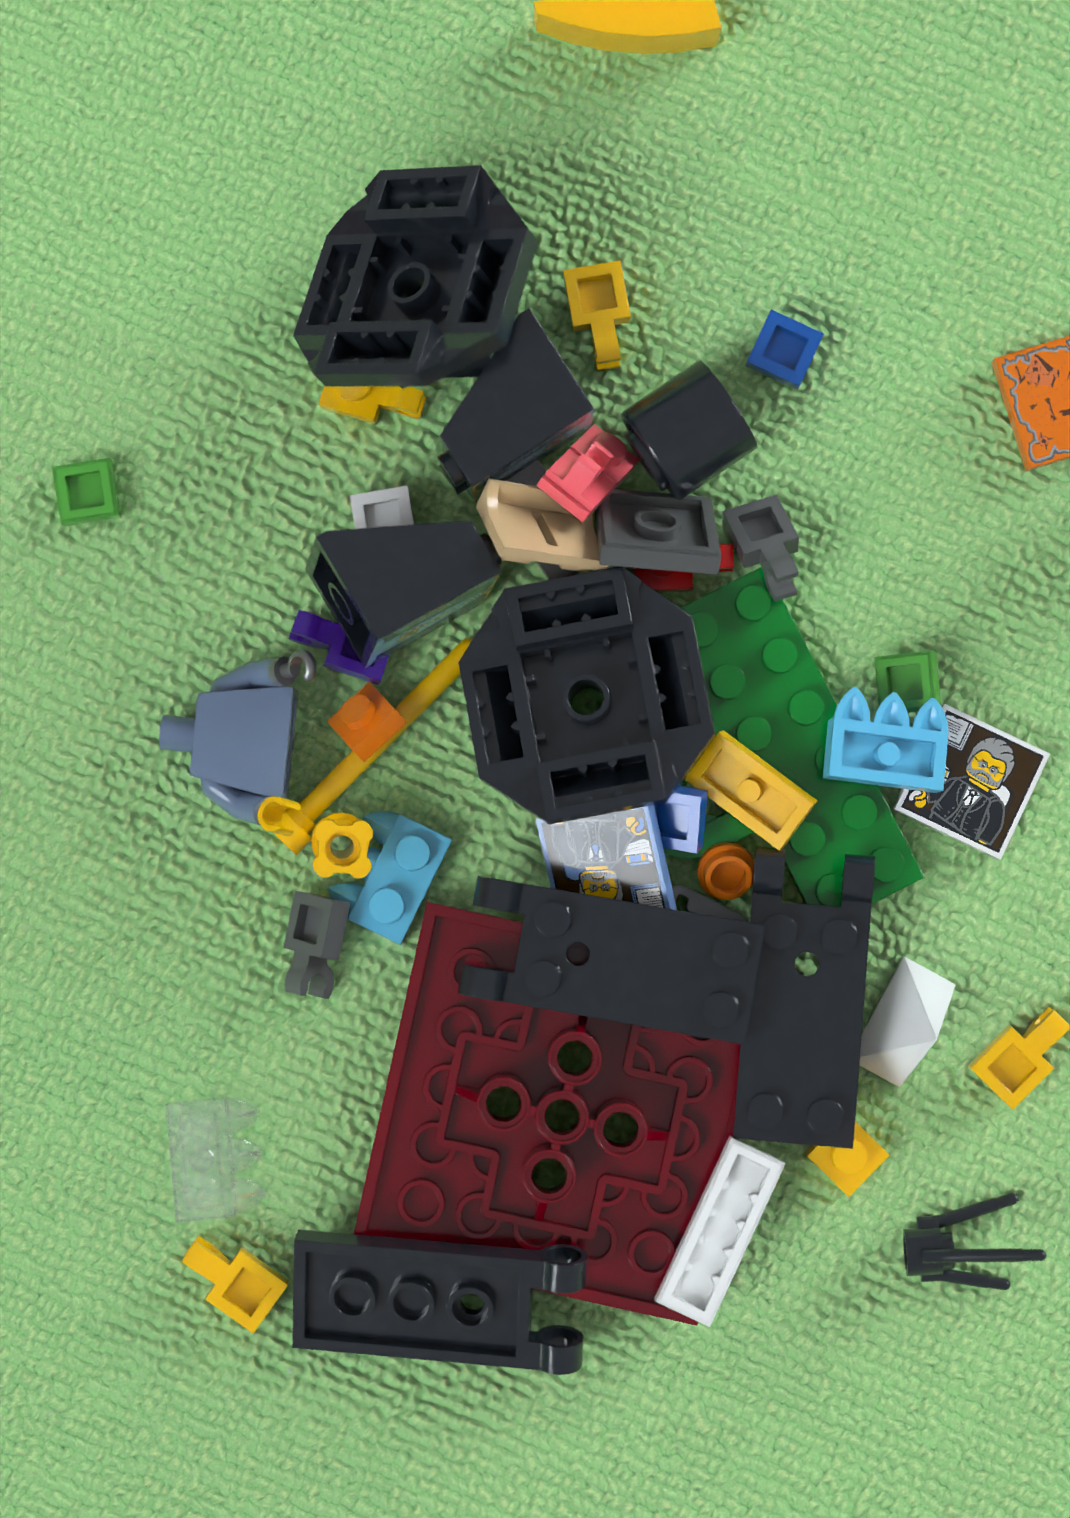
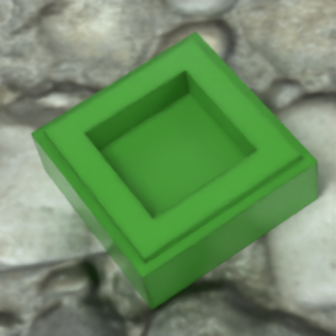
M110 458L52 467L61 525L66 527L122 518L114 466Z
M936 651L874 657L879 706L892 692L897 693L901 698L907 713L918 712L930 698H936L941 705Z

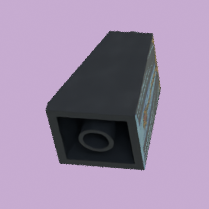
M530 308L518 315L514 321L507 346L493 353L486 367L482 370L440 434L443 453L437 456L440 462L439 467L455 493L459 495L467 490L474 502L480 499L488 479L508 480L537 459L539 461L586 432L592 426L594 414L592 404Z
M472 521L325 531L315 537L305 570L336 622L340 624L359 660L366 668L484 603L502 573L499 567L502 560L489 535L486 533L480 535Z

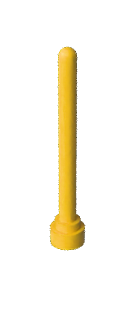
M473 638L463 639L394 708L407 723L369 759L363 762L352 750L299 803L301 806L300 810L287 808L283 812L281 818L283 827L294 830L291 836L274 834L295 855H298L311 842L309 834L315 828L313 822L461 675L459 661Z

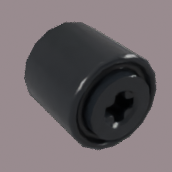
M701 360L696 361L621 413V418L627 428L623 434L635 456L661 491L667 489L678 500L683 499L758 448L752 431L732 398L712 371Z

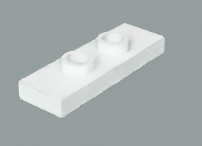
M729 1136L654 1299L657 1303L708 1327L711 1326L786 1164L783 1160Z

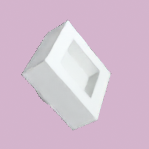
M408 486L350 495L355 529L415 525Z

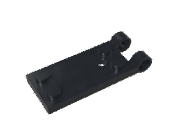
M756 847L750 923L766 925L747 1042L746 1045H740L733 1138L853 1149L875 856L845 854L841 907L782 902L786 849L777 850L776 848ZM804 952H810L818 959V969L810 976L801 975L795 968L796 958Z
M477 876L473 899L474 906L524 914L515 972L462 964L457 994L746 1045L766 925ZM575 942L584 943L590 951L589 960L581 966L572 964L567 957L568 948Z
M298 1230L294 1239L292 1348L532 1369L555 1375L571 1374L582 1367L584 1336L578 1329L565 1325H551L543 1327L539 1331H531L533 1288L545 1289L555 1293H573L582 1290L586 1286L587 1253L577 1246L567 1244L550 1245L542 1250ZM466 1294H475L482 1299L483 1306L475 1310L469 1309L464 1306L461 1298Z

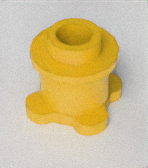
M344 812L332 813L322 818L315 825L311 837L312 851L315 855L312 864L315 872L324 878H328L334 873H349L357 879L368 875L372 868V863L367 857L370 840L373 837V830L369 823ZM338 836H347L351 839L350 845L344 850L333 849L331 842Z

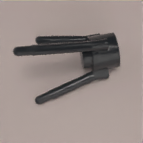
M1015 1193L991 1198L937 1216L916 1217L917 1228L903 1229L906 1275L920 1276L921 1282L943 1281L982 1288L1008 1290L1011 1284L1008 1279L947 1268H955V1262L1043 1261L1046 1259L1047 1254L1043 1249H954L952 1232H940V1228L1016 1204L1019 1201V1197Z

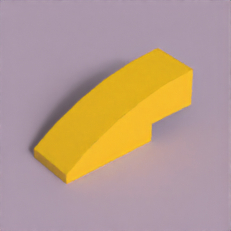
M540 0L534 2V23L537 32L567 43L603 51L657 54L679 53L714 47L718 45L722 28L715 0Z

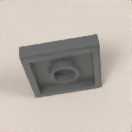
M615 489L594 511L599 565L718 575L721 551L711 498L687 495L683 499L678 500L669 493Z

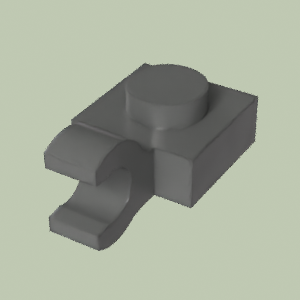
M770 496L722 511V527L730 543L733 544V548L743 568L761 564L766 586L775 602L797 595V589L791 578L797 577L799 572L790 554L798 552L799 536L778 496Z
M295 890L283 948L294 951L293 961L285 978L286 992L306 996L308 991L310 995L329 999L334 987V976L327 964V959L339 961L350 902Z

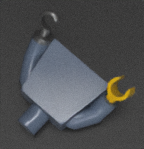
M302 649L295 651L290 658L283 656L248 662L215 679L210 692L198 693L195 718L163 715L159 735L160 750L192 753L190 776L201 778V788L206 797L235 819L260 825L266 831L285 836H291L294 830L283 827L281 822L283 812L287 808L300 810L301 807L296 801L288 799L299 691L294 687L286 686L291 685L300 674L302 660L305 664L303 679L307 682L314 679L317 667L314 656L309 651Z

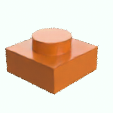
M370 682L354 696L350 697L327 720L329 725L363 762L369 759L407 723Z

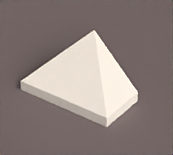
M902 956L862 1030L859 1065L901 1087L936 1042L955 984Z

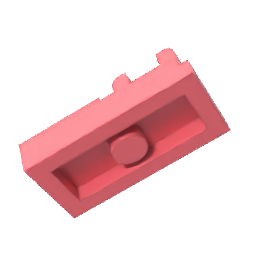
M594 424L547 470L536 486L583 523L625 480L639 460L626 449V446L618 437L604 432Z

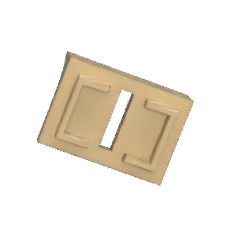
M488 479L476 508L502 560L530 564V561L559 565L561 569L586 573L589 569L598 571L608 568V565H599L597 536L593 527L592 514L582 523L537 486Z

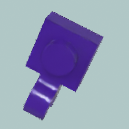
M302 610L298 611L288 638L305 646L327 649L324 667L379 685L389 658L388 655L365 668L348 642L339 623Z

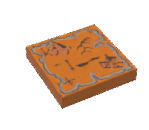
M1070 335L994 358L991 363L1025 471L1070 459Z

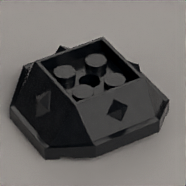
M481 165L380 170L365 188L367 195L348 209L326 235L293 336L307 359L311 371L325 387L399 386L404 389L407 386H429L443 378L478 377L486 367L492 353L506 347L516 314L519 313V304L538 240Z
M620 566L505 588L491 609V614L476 633L459 661L480 780L548 825L666 803L715 738L693 617L644 584L641 579L627 569ZM591 688L602 693L604 696L602 706L593 714L582 715L571 708L574 696L583 689Z

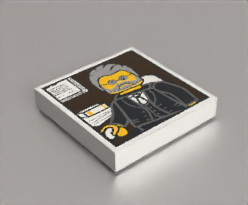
M942 704L941 707L945 712L949 731L944 790L938 793L902 789L892 810L997 860H1001L1050 753L953 707Z

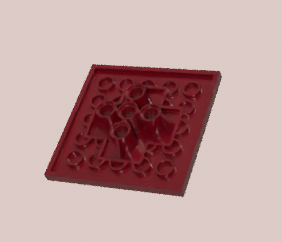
M427 901L354 1234L542 1250L547 1246L556 1244L577 1246L587 1253L586 1286L582 1290L573 1293H555L538 1288H533V1290L697 1326L698 1321L657 1303L654 1298L729 1136L733 1137L741 1044L457 994L462 964L515 972L523 922ZM575 942L568 948L567 957L572 964L581 966L589 960L590 951L584 943ZM572 1040L585 1043L592 1052L589 1065L579 1072H569L563 1069L557 1060L559 1049L566 1042ZM500 1086L514 1089L521 1099L519 1110L509 1117L494 1115L487 1105L488 1094L493 1089ZM558 1099H566L573 1102L579 1110L577 1122L566 1130L552 1128L545 1119L547 1107ZM617 1112L628 1113L637 1122L634 1136L623 1143H615L609 1140L603 1133V1125L606 1119ZM545 1158H554L560 1161L566 1169L564 1181L553 1188H544L538 1185L532 1176L534 1166Z

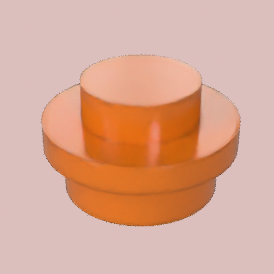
M731 842L718 843L708 848L700 857L697 865L698 880L708 895L721 900L736 899L745 894L753 885L755 863L752 855L743 846Z

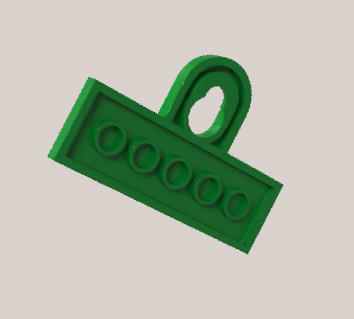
M762 567L680 607L693 617L715 736L718 732L724 730L818 800L787 844L782 848L786 849L785 866L803 902L810 905L841 907L845 854L875 856L872 904L925 878L878 785L823 778L828 720L834 717L837 704L784 600L775 602L766 586ZM728 812L718 816L706 815L704 844L698 853L664 848V853L677 858H698L715 844L722 842L734 843L754 833V831Z

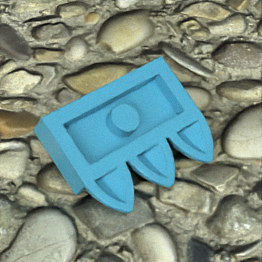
M857 687L851 688L841 698L836 707L834 717L828 720L823 778L931 793L943 791L949 733L948 722L943 708L936 698H930L919 709L914 718L913 725L910 727L909 716L903 701L897 693L892 692L880 704L873 722H870V711L863 694Z
M390 811L372 812L364 815L363 820L369 823L373 830V838L383 848L382 850L374 847L368 848L367 857L372 863V868L368 875L361 878L366 882L365 885L340 883L330 886L328 892L330 898L350 902L348 920L401 945L449 849L452 839L401 814Z

